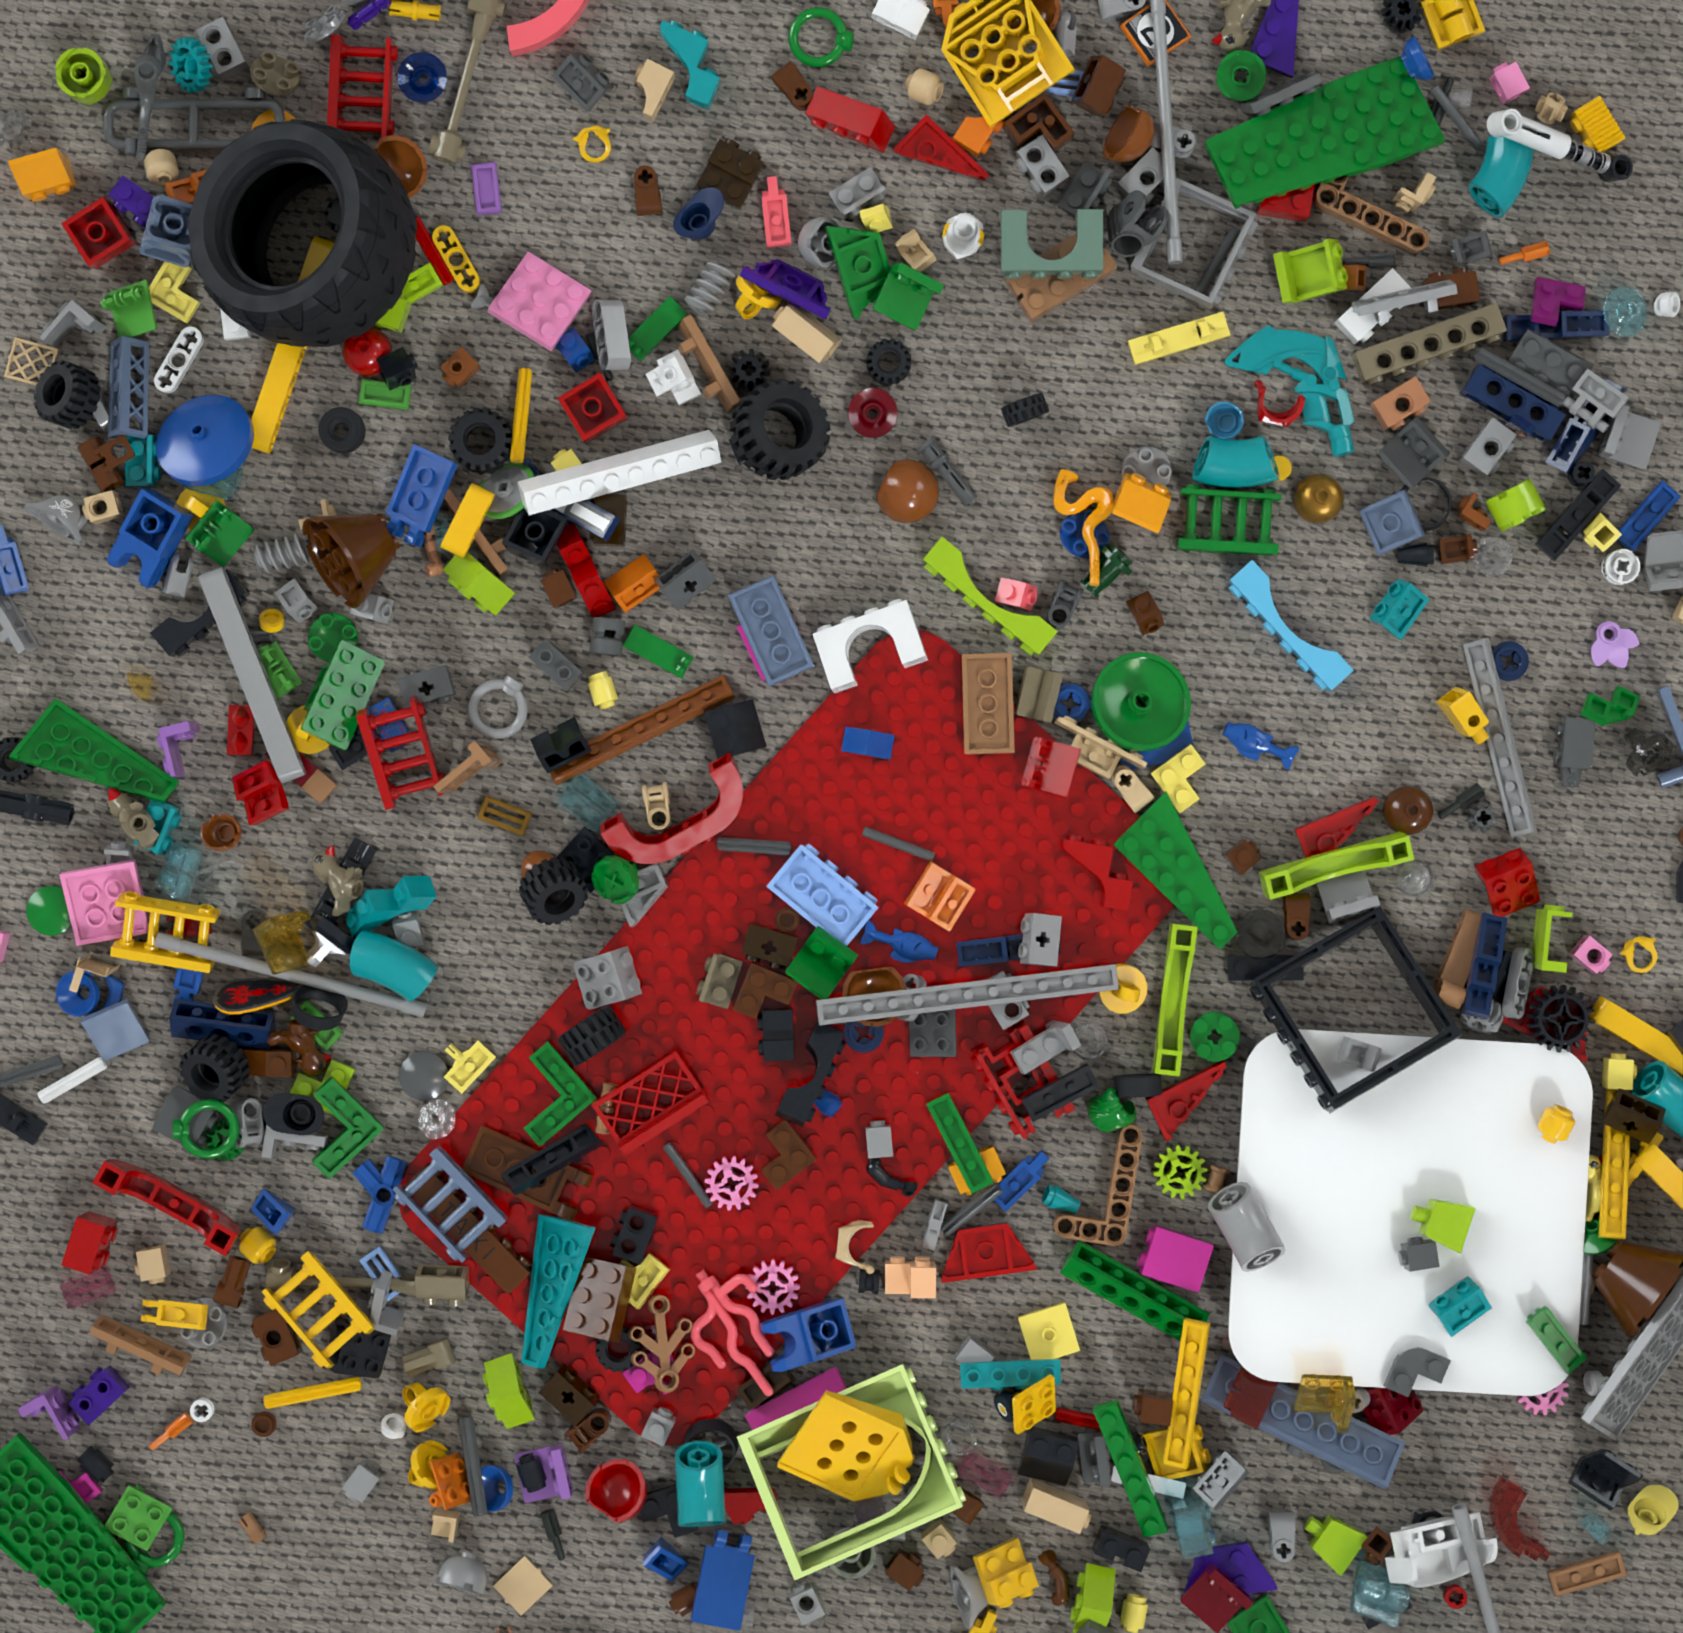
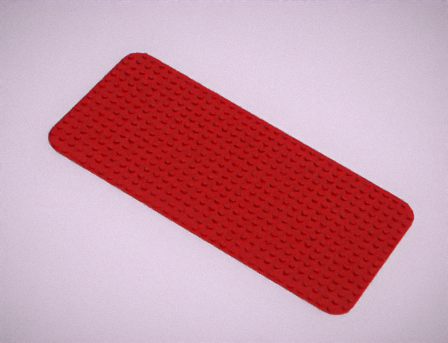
M918 630L928 660L904 668L895 642L888 634L876 643L853 668L858 685L835 694L832 692L743 791L742 804L734 820L724 830L716 834L711 841L707 843L701 842L694 846L665 878L668 888L636 926L630 927L627 921L597 954H604L628 946L633 958V965L637 978L640 981L642 994L605 1005L611 1006L627 1030L624 1036L581 1065H573L557 1040L567 1030L604 1007L586 1008L576 978L409 1164L401 1185L404 1187L427 1163L431 1164L433 1158L429 1154L439 1145L462 1168L482 1125L540 1151L588 1124L599 1138L601 1146L584 1155L581 1162L575 1165L572 1162L570 1165L590 1172L594 1175L589 1187H584L568 1179L558 1199L578 1209L573 1220L574 1222L596 1227L586 1257L617 1264L622 1263L623 1258L612 1255L614 1248L610 1247L615 1232L620 1234L623 1224L619 1223L623 1209L628 1210L632 1204L659 1214L642 1262L648 1254H653L670 1269L640 1309H636L631 1303H628L624 1327L626 1325L630 1329L632 1326H655L654 1314L650 1312L648 1302L654 1295H663L670 1302V1309L665 1314L667 1339H669L676 1330L678 1319L687 1318L693 1325L707 1311L708 1302L697 1287L700 1284L696 1277L699 1272L704 1270L709 1277L714 1275L720 1286H722L737 1274L755 1275L753 1267L762 1268L761 1262L763 1260L767 1265L771 1264L772 1259H775L776 1265H779L783 1260L785 1261L784 1268L786 1269L792 1266L793 1270L790 1274H798V1279L794 1283L800 1284V1289L794 1290L798 1294V1298L790 1299L793 1306L790 1308L784 1305L783 1313L776 1308L774 1315H771L769 1308H766L764 1313H762V1306L760 1304L756 1307L752 1306L755 1299L747 1298L750 1292L744 1284H739L727 1294L733 1303L750 1307L757 1314L760 1323L821 1302L853 1266L835 1258L838 1228L858 1220L873 1222V1228L859 1229L850 1239L849 1253L857 1262L952 1156L926 1104L949 1093L969 1134L996 1107V1101L999 1098L995 1092L991 1094L986 1087L984 1080L987 1077L983 1071L978 1072L974 1066L972 1059L975 1056L972 1051L974 1049L978 1050L986 1044L993 1054L1012 1043L1007 1031L1014 1029V1025L1017 1023L1003 1030L988 1005L955 1009L957 1057H910L909 1021L899 1020L897 1017L891 1023L882 1025L884 1029L883 1040L875 1050L861 1053L853 1050L846 1043L841 1055L836 1054L833 1059L836 1067L830 1078L826 1076L822 1084L826 1086L828 1091L840 1097L839 1100L843 1102L840 1109L830 1118L827 1115L823 1116L813 1104L812 1107L816 1111L810 1123L806 1121L803 1127L791 1123L817 1156V1159L776 1190L761 1171L765 1164L780 1154L768 1139L766 1133L783 1120V1118L776 1116L775 1113L786 1089L802 1087L808 1084L814 1077L815 1062L805 1047L818 1021L816 1000L821 999L799 983H797L789 1005L765 996L758 1015H762L763 1009L793 1008L794 1060L764 1061V1055H759L758 1040H763V1030H758V1015L754 1019L733 1010L750 965L754 962L745 959L746 954L741 953L750 923L783 932L775 924V915L784 907L792 908L766 886L801 844L805 847L809 843L820 852L817 855L824 863L827 859L839 868L836 872L842 878L848 875L859 884L856 887L859 892L864 894L867 891L878 900L875 905L879 908L869 918L876 926L877 931L890 935L894 934L895 928L903 932H916L929 940L933 945L938 946L934 961L900 962L890 957L893 948L889 944L876 940L868 944H860L865 933V923L847 945L848 948L858 954V957L827 999L842 997L843 985L851 972L882 967L895 968L903 978L908 974L922 976L926 981V987L987 980L1001 971L1005 975L1010 973L1013 977L1124 964L1174 907V904L1113 845L1140 815L1138 813L1135 814L1127 803L1089 769L1079 764L1076 766L1068 797L1021 785L1034 736L1057 742L1033 719L1014 714L1015 753L964 754L961 655L938 636L929 631ZM1013 702V713H1014L1015 707H1016V704H1015L1014 702ZM845 727L895 735L891 759L842 752ZM865 826L935 852L932 860L934 864L976 889L950 932L904 904L930 861L862 836ZM1069 835L1084 837V843L1093 844V840L1097 839L1108 841V847H1114L1109 877L1113 878V873L1128 875V880L1133 881L1129 911L1102 906L1103 890L1099 879L1062 849V839L1068 840ZM719 837L790 842L791 852L789 855L722 851L717 849V839ZM1025 913L1062 916L1060 931L1061 954H1058L1057 967L1021 964V959L959 967L956 942L1022 934L1021 922L1025 918ZM800 914L798 927L791 932H783L798 937L792 961L816 929L813 924ZM769 940L767 944H762L767 954L777 949V947L773 946V941ZM715 952L743 961L728 1009L700 1002V995L696 994L700 980L705 981L708 973L704 971L707 957H713ZM760 959V963L755 962L769 969L787 975L785 973V970L788 968V966H785L784 970L769 966L770 961ZM912 982L911 987L916 988V984ZM1097 992L1027 1000L1030 1006L1027 1009L1029 1015L1022 1020L1029 1026L1034 1037L1047 1029L1045 1024L1052 1020L1070 1024ZM1015 1003L1007 1004L1004 1010L1005 1014L1009 1017L1015 1016L1018 1012V1006ZM847 1022L828 1025L844 1032ZM855 1025L859 1032L858 1042L864 1036L873 1039L868 1032L869 1026L861 1028ZM1018 1036L1017 1038L1020 1044H1024V1041L1022 1040L1021 1036ZM547 1041L555 1047L597 1096L595 1100L601 1097L603 1082H612L620 1085L675 1049L699 1085L704 1089L709 1100L707 1104L625 1156L611 1134H600L594 1131L598 1114L591 1104L541 1147L523 1129L561 1096L529 1059ZM986 1056L983 1057L998 1085L1001 1084L997 1073L1008 1068L1003 1058L991 1064ZM675 1058L665 1064L664 1072L678 1075L680 1065ZM1019 1070L1006 1078L1010 1087L1013 1088L1024 1074H1021ZM647 1075L644 1077L643 1086L657 1088L659 1076ZM663 1077L660 1089L674 1091L676 1079ZM680 1080L677 1092L687 1094L695 1088L690 1081ZM628 1087L623 1091L622 1099L636 1101L638 1089ZM641 1090L639 1102L653 1105L655 1092ZM659 1093L656 1105L667 1107L671 1104L672 1096ZM620 1103L618 1116L632 1118L634 1106ZM638 1107L635 1119L645 1121L650 1117L651 1109ZM885 1120V1124H890L893 1156L879 1158L882 1162L881 1168L889 1176L899 1178L900 1181L917 1182V1190L912 1196H904L900 1189L896 1191L880 1186L867 1173L866 1165L869 1159L865 1126H870L871 1121ZM616 1121L615 1130L619 1136L629 1131V1122ZM671 1142L705 1190L710 1187V1184L705 1183V1178H711L707 1171L708 1169H716L713 1164L715 1161L722 1164L724 1156H726L728 1161H731L733 1155L736 1156L737 1162L745 1158L746 1167L751 1164L754 1166L750 1171L751 1174L758 1173V1177L753 1182L758 1183L759 1187L752 1188V1191L756 1193V1197L749 1196L750 1204L746 1205L742 1202L740 1210L736 1208V1205H732L731 1210L728 1211L727 1204H723L721 1208H718L719 1201L717 1199L713 1201L712 1205L705 1208L662 1147ZM733 1167V1171L736 1173L744 1174L741 1169ZM723 1169L717 1174L715 1183L723 1179ZM442 1170L445 1174L443 1178L447 1182H449L448 1178L450 1176L444 1170ZM470 1176L509 1217L499 1228L496 1226L495 1232L501 1238L503 1236L508 1238L514 1245L512 1249L518 1256L520 1254L524 1255L530 1261V1268L532 1269L538 1214L559 1216ZM729 1177L728 1182L724 1185H730L732 1189H735L736 1183L739 1181H733L732 1177ZM749 1183L741 1187V1196L746 1193ZM459 1188L462 1191L460 1195L464 1200H466L465 1197L467 1196V1194L461 1188ZM725 1192L719 1193L724 1198L731 1199L729 1194ZM707 1193L711 1198L713 1193ZM398 1202L402 1219L411 1231L448 1265L469 1266V1284L525 1333L531 1273L512 1292L507 1294L470 1255L463 1262L459 1259L457 1261L452 1259L446 1252V1245L407 1204L403 1206ZM478 1207L479 1211L477 1213L483 1218L484 1212ZM633 1216L631 1224L636 1228H641L644 1226V1220L640 1216ZM626 1239L622 1242V1246L626 1251L636 1249L634 1241ZM628 1261V1262L631 1263L634 1267H636V1266L639 1265V1264H636V1263H634V1262ZM768 1271L760 1275L757 1281L764 1280L768 1276ZM778 1271V1276L782 1280L788 1281L787 1277ZM770 1281V1285L766 1287H769L771 1292H775L776 1288L780 1286H776L775 1281ZM789 1292L782 1293L777 1298V1302L783 1300ZM758 1293L763 1300L768 1302V1298L763 1293ZM657 1300L654 1303V1308L659 1309L661 1302ZM569 1303L550 1352V1356L561 1366L565 1364L567 1367L574 1369L584 1383L594 1387L600 1396L599 1400L640 1436L653 1408L659 1409V1407H664L672 1411V1416L676 1417V1421L665 1442V1445L670 1446L684 1443L687 1430L697 1421L708 1418L716 1419L738 1395L737 1388L752 1378L744 1366L736 1363L730 1357L727 1350L728 1331L717 1314L701 1329L700 1334L704 1341L712 1344L720 1352L726 1361V1367L719 1369L708 1354L699 1350L693 1344L691 1333H686L671 1354L676 1359L679 1356L678 1349L683 1343L692 1344L695 1347V1354L687 1360L679 1371V1384L677 1388L665 1395L656 1388L655 1384L649 1385L639 1393H636L622 1374L623 1372H611L610 1369H605L598 1362V1357H596L595 1353L597 1338L564 1331L563 1327ZM727 1311L737 1326V1348L739 1352L751 1358L760 1370L771 1357H767L754 1340L749 1320L743 1315ZM686 1321L681 1323L682 1330L687 1328ZM634 1330L636 1332V1335H638L639 1330ZM780 1333L763 1334L774 1349V1353L785 1342ZM620 1339L619 1342H609L608 1352L612 1357L619 1359L628 1354L629 1347L625 1340ZM686 1346L684 1348V1354L688 1355L690 1353V1347ZM641 1347V1351L646 1353V1355L651 1352ZM640 1354V1356H639L637 1362L643 1358V1356H642L641 1354ZM664 1376V1379L668 1383L670 1380L669 1376Z

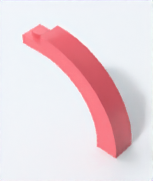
M558 0L540 16L520 24L507 26L509 49L512 57L536 51L558 39L578 20L589 0Z

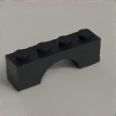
M226 569L225 571L241 608L247 603L246 597L250 593L234 573ZM208 606L206 612L200 618L191 622H180L168 617L150 634L168 656L175 657L177 655L181 657L190 650L188 645L194 640L201 641L210 633L208 629L216 624Z
M817 1021L805 1047L815 1062L814 1077L808 1084L802 1087L786 1089L775 1113L776 1116L800 1127H803L806 1121L811 1122L816 1111L812 1106L816 1099L821 1100L826 1086L822 1085L826 1076L830 1078L836 1067L833 1059L836 1054L841 1055L845 1047L846 1041L842 1040L845 1035L844 1032L829 1025L819 1026Z

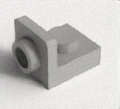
M295 578L275 592L288 614L298 623L308 619L318 609L317 605L309 598Z
M659 1407V1409L653 1408L641 1437L664 1447L676 1421V1417L672 1416L673 1412L664 1407Z

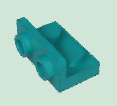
M147 435L143 439L126 436L135 452V457L125 462V486L157 487V481L161 480V467L157 466V437Z
M1397 579L1390 585L1382 601L1375 606L1369 619L1381 625L1395 638L1402 640L1430 599L1411 583Z
M150 800L146 811L155 821L154 829L159 832V838L153 847L146 849L158 855L169 850L173 840L170 837L172 830L179 826L182 815L179 814L181 808L167 802L163 804ZM137 840L133 842L134 844L139 845Z
M1469 1276L1457 1282L1453 1287L1428 1304L1450 1337H1453L1492 1309L1480 1287Z

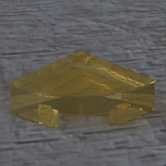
M128 672V684L134 694L142 700L149 701L154 677Z

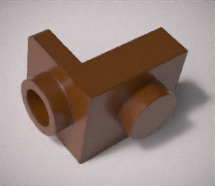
M1471 534L1438 539L1441 565L1471 561L1475 558L1474 554L1478 553L1477 541L1472 539Z
M1149 591L1126 601L1127 607L1137 622L1142 636L1156 632L1160 627L1164 626L1161 611Z

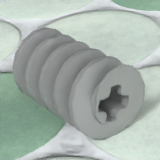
M707 262L705 265L708 271H701L700 275L703 280L696 279L695 284L698 288L691 287L689 290L692 296L684 298L687 305L693 311L709 319V316L705 311L715 310L710 304L711 301L720 302L716 293L725 294L721 285L730 286L726 277L735 278V274L730 270L712 262Z
M294 534L293 542L287 536L284 537L283 545L280 544L278 539H275L274 547H271L267 541L265 542L264 550L258 544H255L254 559L260 576L263 574V568L268 574L272 573L273 566L277 571H281L282 563L287 569L291 568L292 560L297 566L301 565L302 558L306 563H309L306 545L297 534Z

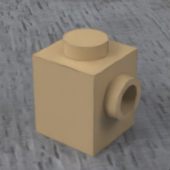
M166 1244L142 1248L136 1252L135 1272L137 1276L140 1275L141 1282L149 1280V1284L164 1282V1277L171 1274Z
M941 1518L921 1533L922 1541L937 1559L942 1555L947 1557L956 1549V1536Z

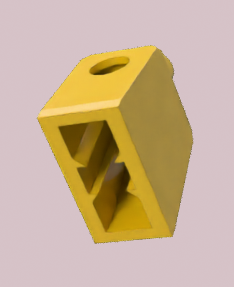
M1454 687L1436 701L1459 734L1472 737L1477 745L1489 738L1488 733L1483 728L1489 723V720L1470 691Z

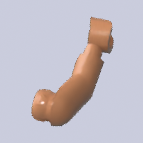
M433 524L430 533L423 532L425 538L424 546L430 562L425 565V572L428 577L439 576L443 572L436 539L434 540L432 536L435 535Z

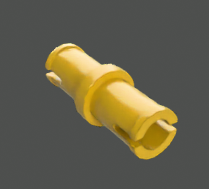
M390 0L391 5L389 9L391 10L389 11V16L409 17L413 21L426 19L440 22L441 5L421 4L418 0H413V2Z

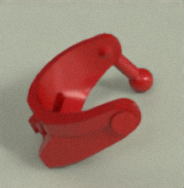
M1261 380L1255 381L1254 386L1258 389L1257 393L1259 394L1257 402L1258 421L1288 427L1298 418L1305 403L1303 395H1299L1296 404L1290 410L1282 413L1272 412L1263 405L1266 386L1263 385Z

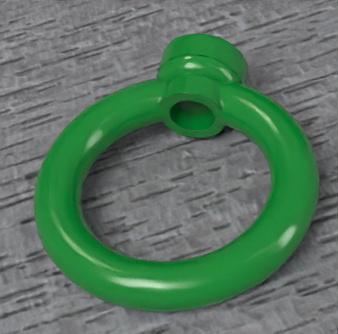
M814 7L801 12L792 22L788 34V42L793 55L801 63L811 67H824L832 64L844 51H852L854 32L847 31L842 18L834 11L823 7ZM816 17L828 19L837 30L835 48L829 54L822 57H812L806 54L801 49L798 41V34L802 25L809 19Z
M205 1099L195 1102L184 1111L180 1119H173L172 1139H180L183 1147L189 1153L199 1158L212 1159L224 1155L235 1145L239 1136V1121L235 1112L227 1104L218 1100ZM206 1109L219 1111L226 1117L229 1123L228 1137L220 1146L212 1149L197 1146L189 1136L190 1120L196 1113Z
M170 1512L166 1521L170 1523L174 1530V1543L166 1554L159 1557H151L149 1554L139 1551L136 1545L124 1540L125 1547L133 1562L144 1574L148 1572L150 1567H161L172 1562L182 1550L185 1536L181 1521L173 1512Z

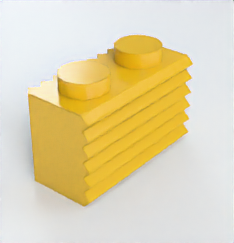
M1601 96L1596 97L1569 115L1571 118L1569 121L1571 128L1575 133H1580L1584 139L1582 144L1593 148L1595 152L1601 151L1605 153L1625 139V135L1620 130Z

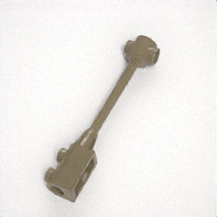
M469 0L466 14L474 16L471 32L472 41L448 128L445 131L438 132V135L432 134L428 153L432 154V158L438 161L455 165L457 159L461 161L463 159L466 146L461 145L462 138L457 134L481 43L484 41L493 21L496 20V16L502 17L506 2L501 0Z
M276 1259L270 1263L266 1275L267 1289H271L275 1293L297 1273L296 1268L291 1267L289 1260ZM419 1264L416 1275L391 1279L390 1289L416 1296V1298H423L425 1305H434L438 1302V1299L448 1300V1305L460 1306L463 1300L466 1301L468 1299L469 1266ZM309 1275L299 1285L318 1286L320 1281L316 1276L313 1275L311 1277ZM333 1276L342 1287L372 1288L374 1280L377 1279Z

